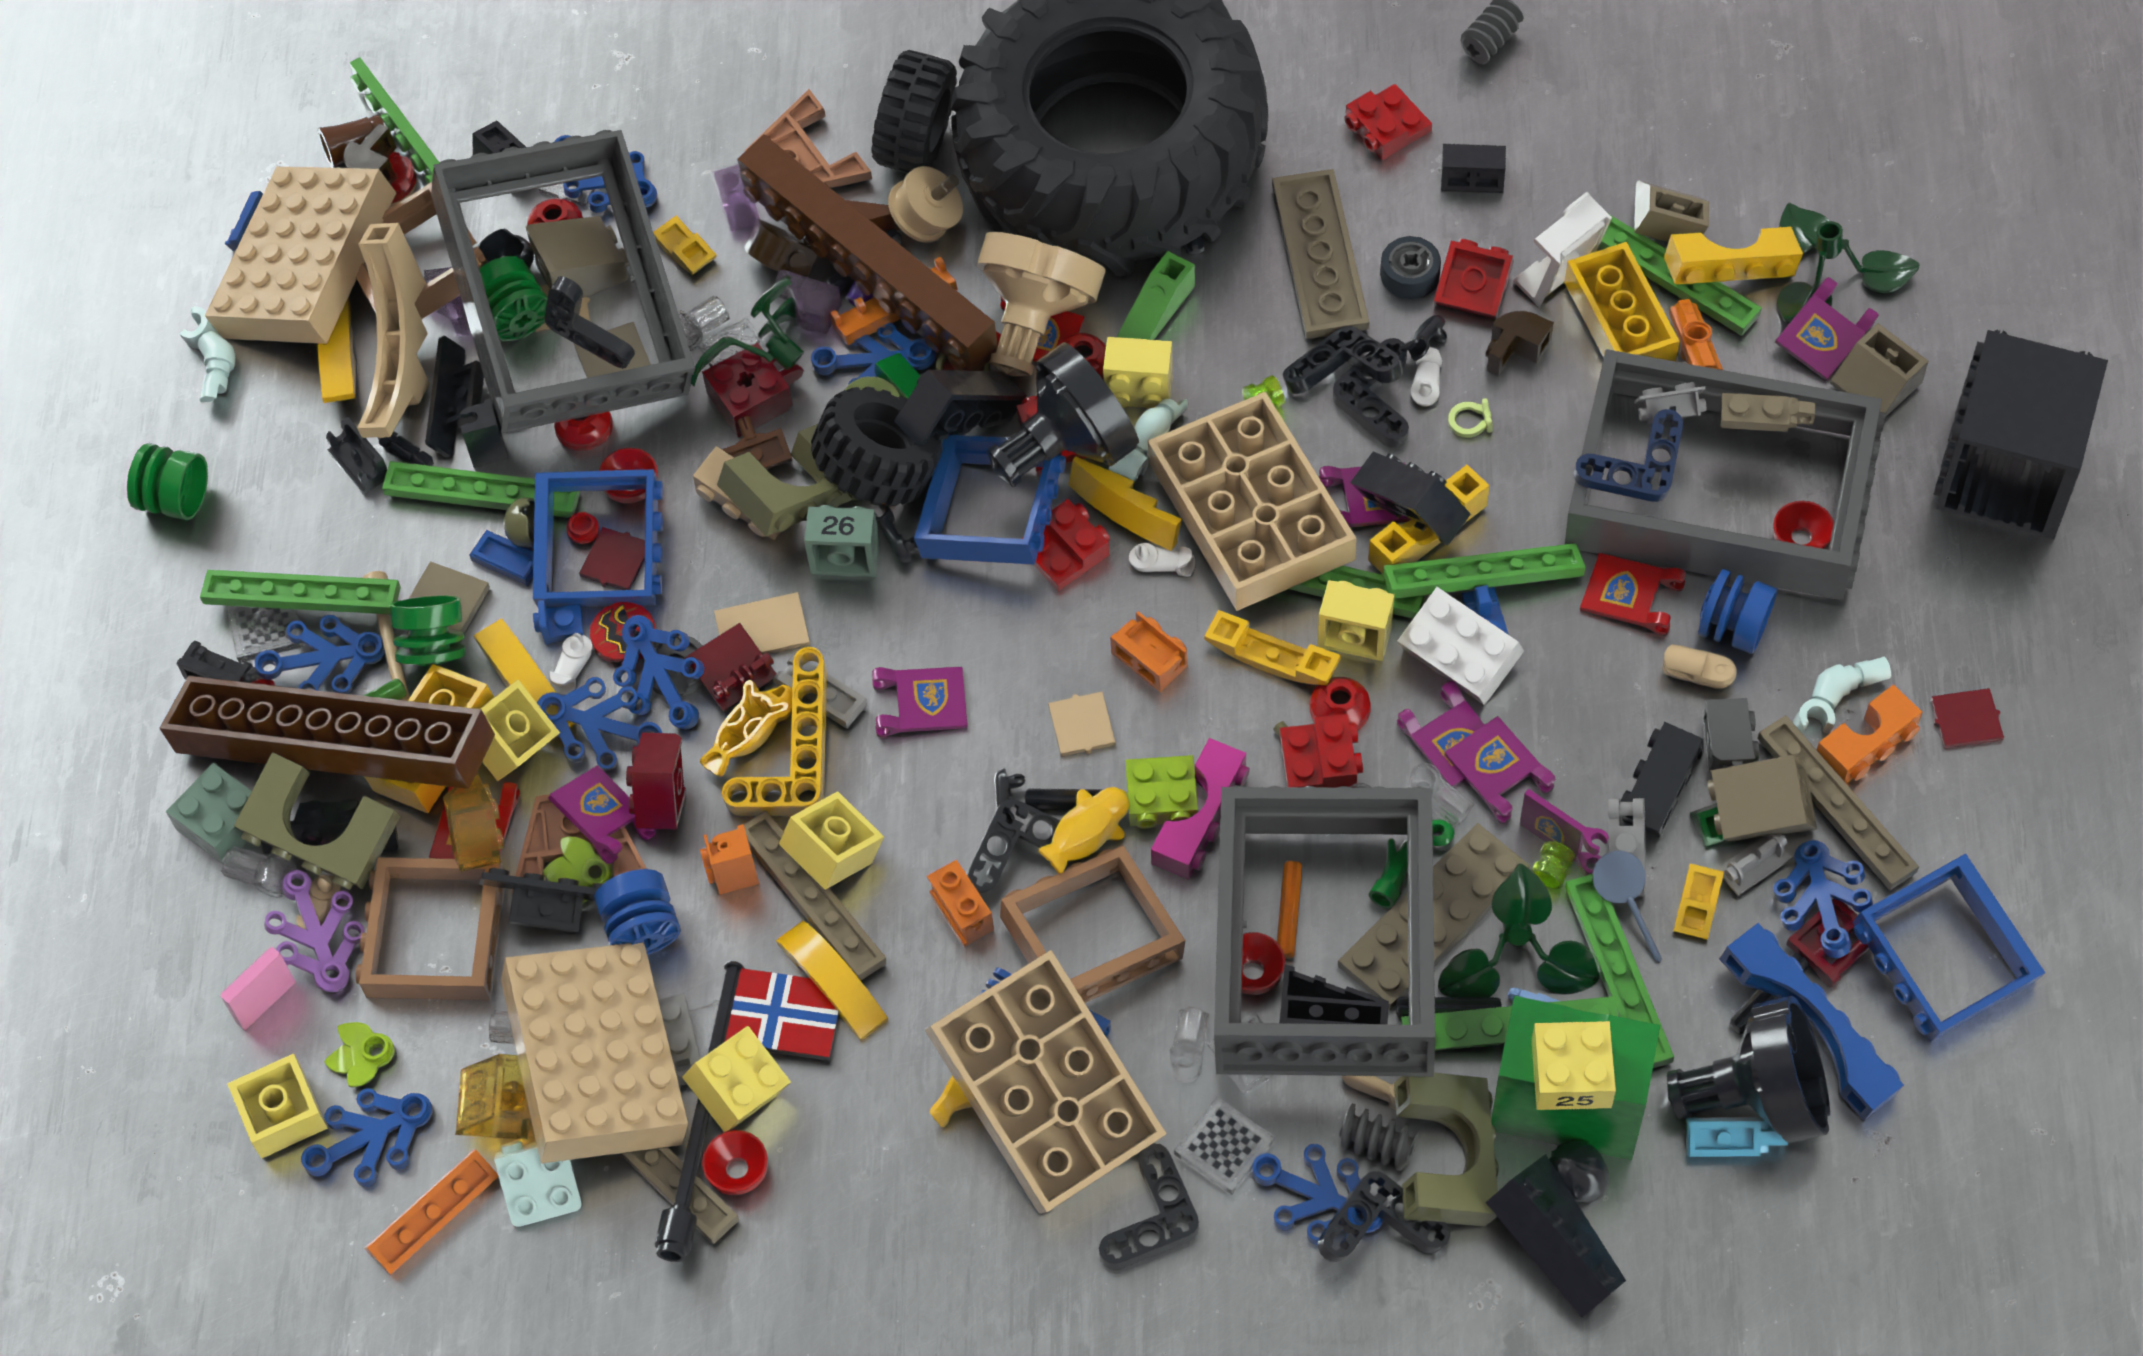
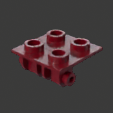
M741 623L736 624L685 657V659L693 657L702 661L704 673L699 679L722 711L727 710L742 700L743 686L746 681H753L759 689L772 681L777 674L771 666L774 664L772 657L767 652L765 654L761 653ZM693 663L690 666L695 672L696 664Z

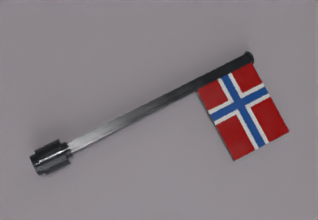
M729 961L724 965L726 974L708 1053L749 1026L768 1052L830 1061L839 1013L810 978L745 969L737 961ZM699 1099L696 1104L675 1203L670 1208L662 1211L655 1240L657 1256L670 1262H682L685 1260L686 1254L690 1253L697 1223V1217L691 1213L692 1210L689 1207L710 1113Z

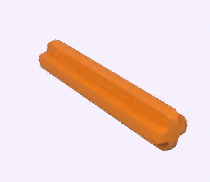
M1286 861L1283 868L1277 942L1283 949L1286 959H1292L1295 956L1302 878V863L1298 861Z

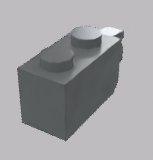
M1747 698L1706 700L1702 718L1709 771L1758 762L1760 755L1759 743L1752 740L1751 732L1755 731L1756 727L1754 711H1749Z

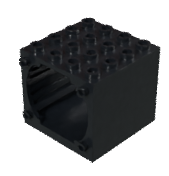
M1988 330L1984 343L1977 341L1958 401L1955 419L1951 427L1940 474L1933 495L1939 496L1936 509L2055 539L2082 467L2108 360L2094 357L2090 352L2086 355V351L2078 353L2011 336L2006 331L2000 333V330Z

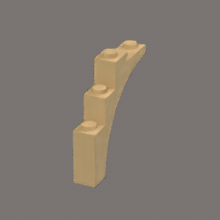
M399 223L370 224L358 244L365 260L373 289L377 321V354L374 379L366 410L357 427L362 438L391 437L407 406L419 404L430 384L417 357V352L428 333L417 311L415 302L426 282Z

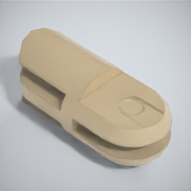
M1674 644L1667 647L1664 653L1662 669L1666 675L1715 689H1724L1730 686L1736 678V666L1726 656Z

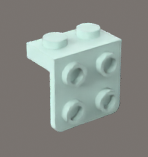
M518 1140L500 1146L501 1151L496 1152L494 1161L510 1220L514 1226L521 1227L575 1212L581 1208L582 1201L571 1160L541 1164L536 1142L522 1145V1141Z

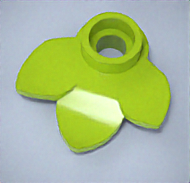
M572 836L561 838L560 844L563 856L550 862L543 870V875L551 882H558L559 878H569L579 881V886L592 887L593 883H605L612 878L613 873L611 864H606L598 854H595L593 847L588 841ZM593 865H598L601 868V875L597 878L590 877L588 873L589 868Z
M344 1023L337 1027L344 1045L330 1054L324 1063L335 1073L347 1074L349 1087H358L370 1082L375 1077L378 1068L385 1066L391 1061L395 1048L388 1036L381 1033H373L371 1028L365 1023ZM376 1048L383 1049V1051L376 1056L372 1055V1052Z

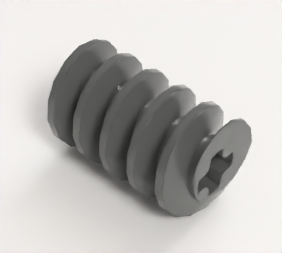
M1493 0L1475 21L1470 24L1468 29L1461 34L1460 41L1465 53L1476 63L1481 65L1487 64L1490 57L1497 53V49L1504 45V41H1508L1512 33L1519 29L1518 23L1523 21V13L1511 0Z
M1352 1103L1341 1126L1339 1134L1341 1137V1147L1347 1150L1355 1142L1354 1150L1356 1154L1361 1155L1368 1148V1158L1370 1160H1375L1381 1154V1163L1387 1166L1395 1158V1169L1398 1171L1403 1170L1414 1153L1420 1130L1413 1137H1409V1125L1405 1124L1400 1132H1396V1120L1392 1119L1384 1127L1382 1126L1381 1114H1378L1371 1122L1369 1121V1109L1366 1108L1358 1117L1355 1115L1356 1104Z

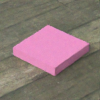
M271 947L228 986L220 996L235 1022L245 1031L290 989L296 981L281 954Z

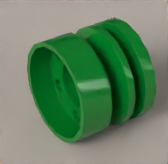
M505 256L492 260L479 269L500 341H515L525 338L545 323L544 318L548 298L540 285L536 283L533 274L524 260L516 256Z
M152 443L143 444L137 450L128 473L127 498L130 506L135 510H147L153 514L162 511L164 515L182 520L193 519L202 505L207 490L208 465L205 457L200 453L181 449L173 452L172 449L166 446L159 447Z
M449 595L423 596L399 600L390 604L392 627L408 630V633L394 638L395 646L404 647L395 652L396 662L428 666L446 663L466 655L465 645L455 643L464 639V632L448 629V626L459 623L463 619L460 597Z

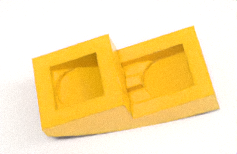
M677 215L653 231L656 243L691 275L717 257V254L697 232L693 234Z
M1690 863L1673 931L1708 940L1724 871Z

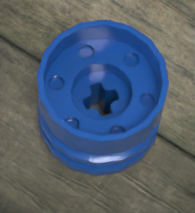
M1723 568L1715 582L1711 584L1700 612L1698 635L1707 637L1713 625H1717L1714 641L1720 642L1727 630L1733 631L1732 647L1753 655L1768 623L1778 588L1756 581L1749 593L1742 592L1744 576L1739 574L1731 588L1728 586L1731 571Z
M639 869L619 874L603 883L594 895L601 920L605 923L604 930L609 945L628 943L633 945L644 942L648 955L670 945L678 938L681 932L674 907L669 903L671 898L663 874L656 870Z

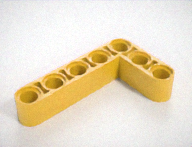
M814 647L800 649L795 654L793 660L790 777H736L728 780L722 788V798L728 810L736 816H758L764 811H767L770 816H793L824 799L827 669L823 655ZM809 661L818 663L817 668L813 671L807 672L802 670L803 665ZM814 693L818 695L817 699L811 704L801 702V699L806 694ZM812 725L817 727L816 732L811 736H802L800 734L801 730L806 726ZM805 758H814L816 760L815 765L810 769L799 767ZM811 790L815 792V797L811 801L802 802L798 800L800 794L804 791ZM738 791H745L747 793V797L742 802L735 803L731 801L734 793ZM771 791L781 792V797L775 802L765 801V796Z

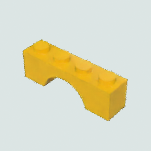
M1792 227L1761 229L1757 242L1741 249L1719 246L1707 239L1702 233L1672 234L1666 248L1664 260L1674 284L1678 285L1793 277L1796 275L1803 252Z
M1467 464L1446 480L1445 487L1471 513L1466 522L1487 506L1490 485ZM1413 519L1403 524H1397L1393 521L1369 540L1368 561L1383 574L1385 565L1417 562L1441 543L1439 538L1429 527L1424 532L1415 528L1414 525L1417 521Z

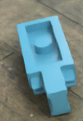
M1759 1117L1686 1118V1154L1689 1157L1761 1156V1153L1769 1151V1146L1788 1145L1781 1135Z

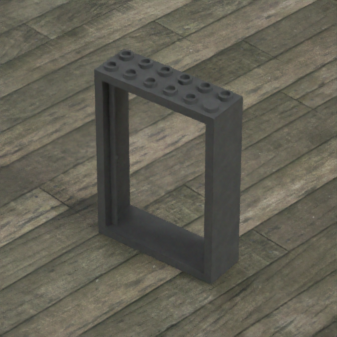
M602 130L595 135L585 137L575 135L563 141L553 143L542 141L531 147L520 149L510 147L499 153H478L467 159H446L439 164H434L431 196L501 434L689 394L695 365L622 130ZM602 176L632 276H630V282L635 283L659 363L515 393L460 203Z
M1606 349L1582 455L1587 453L1599 455L1613 393L1639 397L1643 396L1642 391L1661 387L1663 392L1676 391V385L1694 382L1695 387L1705 386L1706 389L1699 394V399L1705 398L1707 410L1721 412L1722 393L1787 396L1789 398H1797L1798 401L1815 403L1813 425L1797 424L1798 427L1850 436L1829 550L1588 505L1591 488L1583 487L1576 481L1568 512L1565 544L1576 543L1580 551L1596 554L1602 553L1623 559L1670 568H1680L1717 577L1724 568L1731 571L1730 579L1736 580L1740 574L1744 576V582L1755 583L1760 581L1776 588L1843 600L1845 588L1852 589L1860 556L1859 550L1863 539L1865 518L1871 497L1870 491L1876 470L1875 464L1881 443L1880 437L1886 413L1880 412L1882 399ZM1587 465L1585 475L1592 476L1593 466Z
M1313 786L1221 787L1214 1018L1216 1074L1434 1077L1435 982L1432 788H1385L1381 786L1373 788H1350L1347 786L1338 788H1316ZM1245 834L1407 835L1409 1025L1241 1023L1243 928H1247V921H1243Z

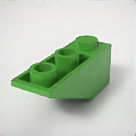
M1167 251L1147 278L1117 337L1154 340L1195 287V264Z

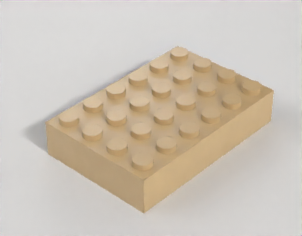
M276 166L205 313L206 319L222 338L327 344L357 279L356 275L359 268L365 262L358 244L370 224L383 223L382 217L385 211L390 208L396 195V191L379 169Z
M1266 391L1148 440V457L1151 468L1236 611L1356 560V536Z
M644 942L633 945L628 943L505 957L501 983L541 1164L682 1145L688 1121Z
M1052 950L925 1029L928 1037L1039 1214L1047 1213L1167 1134Z

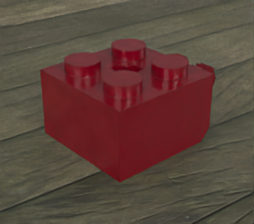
M758 342L751 345L760 350H763ZM744 349L702 371L707 394L739 438L743 435L737 420L742 418L747 430L748 427L744 417L750 416L753 428L756 429L789 411L793 402L788 385L800 379L804 370L801 366L795 364L787 371L775 359L769 363L765 358Z
M642 732L638 746H633V766L627 767L626 784L632 787L633 794H630L629 813L635 814L636 828L677 829L686 796V787H684L681 754L682 738L676 733Z

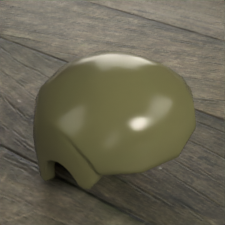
M523 497L515 500L508 507L504 516L505 535L514 545L519 547L534 548L535 500L533 498Z

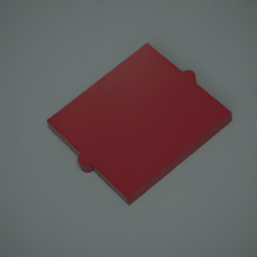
M602 527L579 575L601 583L602 587L609 585L621 590H630L645 561V540L631 536L630 532L621 533Z
M1990 688L1931 696L1930 700L1936 718L1934 726L1939 728L1944 749L2002 741L2004 739L1999 721L2000 711L1996 710Z

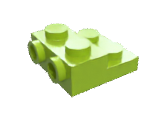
M1193 755L1125 760L1127 792L1130 805V826L1147 829L1164 824L1165 821H1182L1198 813Z

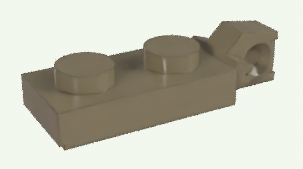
M1722 393L1720 424L1722 428L1788 432V428L1797 427V424L1813 425L1815 419V403L1798 401L1797 398H1789L1787 396Z

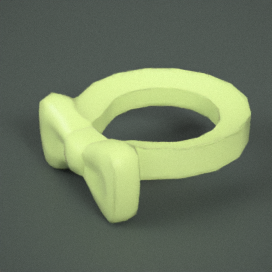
M1482 399L1481 404L1462 402L1455 405L1448 415V425L1451 431L1463 438L1478 436L1484 430L1487 433L1493 432L1492 414L1489 409L1488 399ZM1472 410L1482 414L1484 420L1473 428L1464 429L1456 424L1455 417L1460 411Z

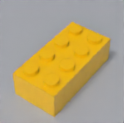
M1627 242L1567 261L1564 283L1603 358L1605 350L1608 349L1676 362L1680 341Z
M432 664L408 701L480 709L494 696L487 684ZM364 776L373 792L429 813L446 787Z

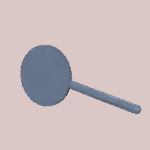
M1609 852L1602 856L1595 864L1592 874L1594 887L1598 894L1609 902L1628 903L1655 961L1659 962L1662 957L1634 901V898L1641 893L1645 885L1646 875L1644 867L1640 860L1629 852Z

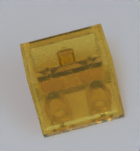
M477 773L469 789L454 787L443 796L453 856L460 872L501 863L499 849L504 848L502 832L500 828H497L495 819L500 818L495 798L492 799L489 784H482Z
M497 1054L462 1068L460 1071L455 1135L527 1140L531 1116L518 1056Z

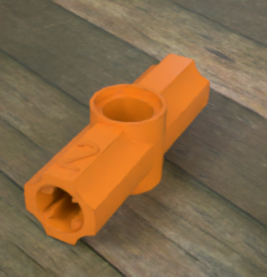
M1690 299L1679 300L1677 304L1670 307L1669 317L1680 341V357L1691 365L1723 370L1711 341L1712 328L1703 321L1697 304L1692 303Z

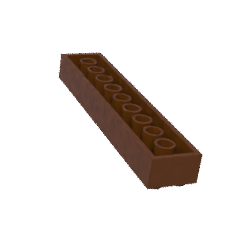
M763 134L737 158L740 169L739 176L744 185L743 192L753 203L759 202L765 207L766 212L772 219L777 222L780 220L784 222L795 238L798 240L803 238L810 244L811 249L817 256L822 259L825 257L829 259L840 275L851 277L862 293L867 296L871 294L879 300L878 302L884 311L890 315L894 313L901 318L903 325L911 333L915 334L918 332L925 338L926 344L934 352L938 353L941 351L946 355L948 361L956 370L979 371L990 360L991 353H996L998 345L995 321L766 135Z
M194 676L187 677L159 728L174 752L179 754L266 764L273 752L309 770L463 789L470 788L495 737V733L482 709Z

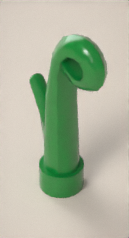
M1432 820V833H1443L1440 836L1433 835V846L1440 847L1449 844L1455 835L1452 825L1445 820ZM1390 838L1387 842V857L1383 873L1369 892V898L1372 902L1382 908L1391 909L1401 894L1400 888L1408 873L1407 839L1398 851L1393 838Z

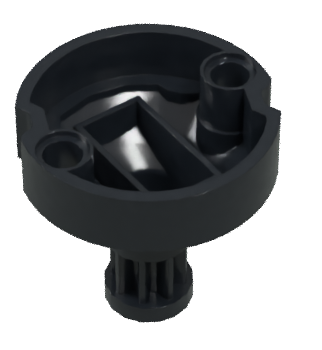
M1063 342L1037 361V412L1035 415L1021 424L1022 429L1001 445H992L986 450L995 474L1006 481L1011 487H1015L1022 482L1021 477L1043 460L1049 462L1065 450L1103 462L1108 466H1113L1137 448L1139 438L1123 407L1104 380L1075 348Z
M1787 996L1753 1005V1016L1748 1018L1735 1056L1713 1061V1065L1688 1071L1676 1069L1667 1073L1668 1099L1680 1120L1691 1118L1694 1113L1724 1107L1727 1110L1740 1106H1750L1787 1143L1824 1136L1829 1132L1827 1119L1830 1116V1102L1822 1060L1807 1016L1794 996Z

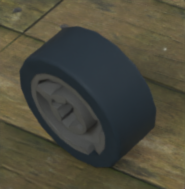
M1401 237L1389 243L1382 252L1380 276L1383 285L1390 293L1409 299L1423 297L1433 291L1439 283L1441 257L1438 249L1431 242L1421 237Z

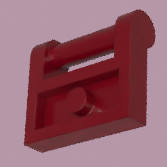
M1833 898L1832 903L1839 927L1845 929L1849 935L1852 932L1855 933L1852 922L1858 915L1844 902ZM1819 911L1788 938L1786 945L1793 952L1800 953L1808 960L1809 966L1818 974L1824 984L1833 987L1841 980L1840 975L1870 948L1867 944L1864 945L1858 940L1851 946L1848 954L1836 959L1830 965L1824 959L1826 954L1820 941L1825 928ZM1840 937L1833 938L1831 941H1835Z

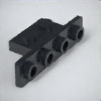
M442 336L438 338L425 444L447 458L453 455L456 429L467 423H473L478 419L475 415L462 418L460 412L467 407L481 404L484 375L479 361L475 360L464 365L465 349L448 337Z
M352 799L340 802L311 800L300 803L294 820L290 821L292 832L296 839L303 844L311 846L328 844L340 837L346 830L360 801ZM396 826L383 851L398 850L399 840ZM261 842L263 853L272 854L271 850L273 847Z
M490 868L489 872H482L479 879V885L513 889L509 924L578 933L583 899L595 901L594 895L603 884L593 883L592 887L579 886V881L569 878H559L558 882L544 881L543 875L524 873L523 877L509 876L510 871L499 868Z

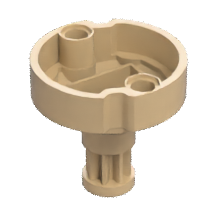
M1002 232L986 233L977 267L983 271L985 277L1006 302V308L1001 321L1004 328L996 353H991L989 364L997 367L1001 372L1009 376H1032L1034 365L1031 363L1039 337L1044 336L1049 318L1059 313L1086 306L1087 304L1096 303L1106 271L1105 268L1080 254L1058 246L1048 245L1032 238Z

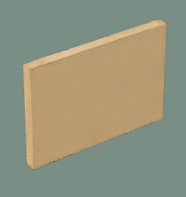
M798 592L714 611L719 635L736 624L741 623L762 654L766 652L771 654L810 645Z

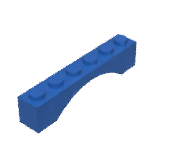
M1757 923L1726 947L1719 960L1743 986L1762 990L1778 998L1794 996L1798 1000L1807 1019L1824 1039L1832 1055L1838 1076L1839 1094L1863 1121L1895 1097L1904 1084L1900 1081L1898 1072L1879 1058L1872 1043L1865 1037H1861L1853 1029L1847 1015L1841 1010L1835 1009L1827 1000L1825 991L1818 984L1812 983L1803 973L1800 963L1782 950L1777 938L1771 931L1764 930Z

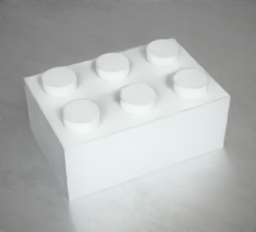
M1438 587L1435 588L1397 640L1404 651L1446 680L1453 681L1458 688L1484 706L1524 652L1517 640Z

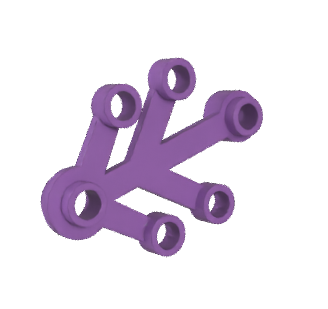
M301 870L290 871L283 879L282 891L288 899L296 901L306 930L286 921L285 915L280 911H271L266 915L264 922L265 930L270 934H280L313 949L318 961L298 953L297 946L290 941H284L277 947L279 953L284 949L292 951L293 955L291 957L282 956L286 965L295 966L314 975L315 983L320 989L326 992L340 991L348 983L349 969L346 966V962L355 945L360 943L361 935L365 932L363 925L357 921H351L344 926L342 934L344 940L334 956H332L328 944L344 914L351 910L353 898L346 891L336 892L332 897L331 910L321 926L309 896L311 887L310 877ZM300 879L303 881V885L294 886L291 880ZM344 899L348 902V905L344 907L338 906L336 900ZM271 919H278L282 924L274 927L270 925L269 921ZM350 929H355L360 933V935L357 937H351L348 935L347 931ZM335 970L338 976L330 978L325 972Z

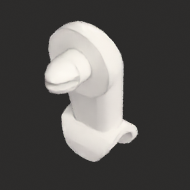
M1429 347L1427 353L1416 361L1418 367L1411 387V398L1417 405L1423 407L1433 405L1440 395V368H1442L1443 360L1439 351L1433 347Z
M1141 543L1136 545L1129 554L1131 565L1140 572L1176 571L1180 576L1190 577L1196 566V560L1191 549L1183 546L1179 547V551H1170L1165 548L1155 547L1149 543Z
M574 633L563 642L562 652L554 672L550 671L549 683L556 693L564 696L575 690L576 678L589 660L593 650L592 642L588 637Z

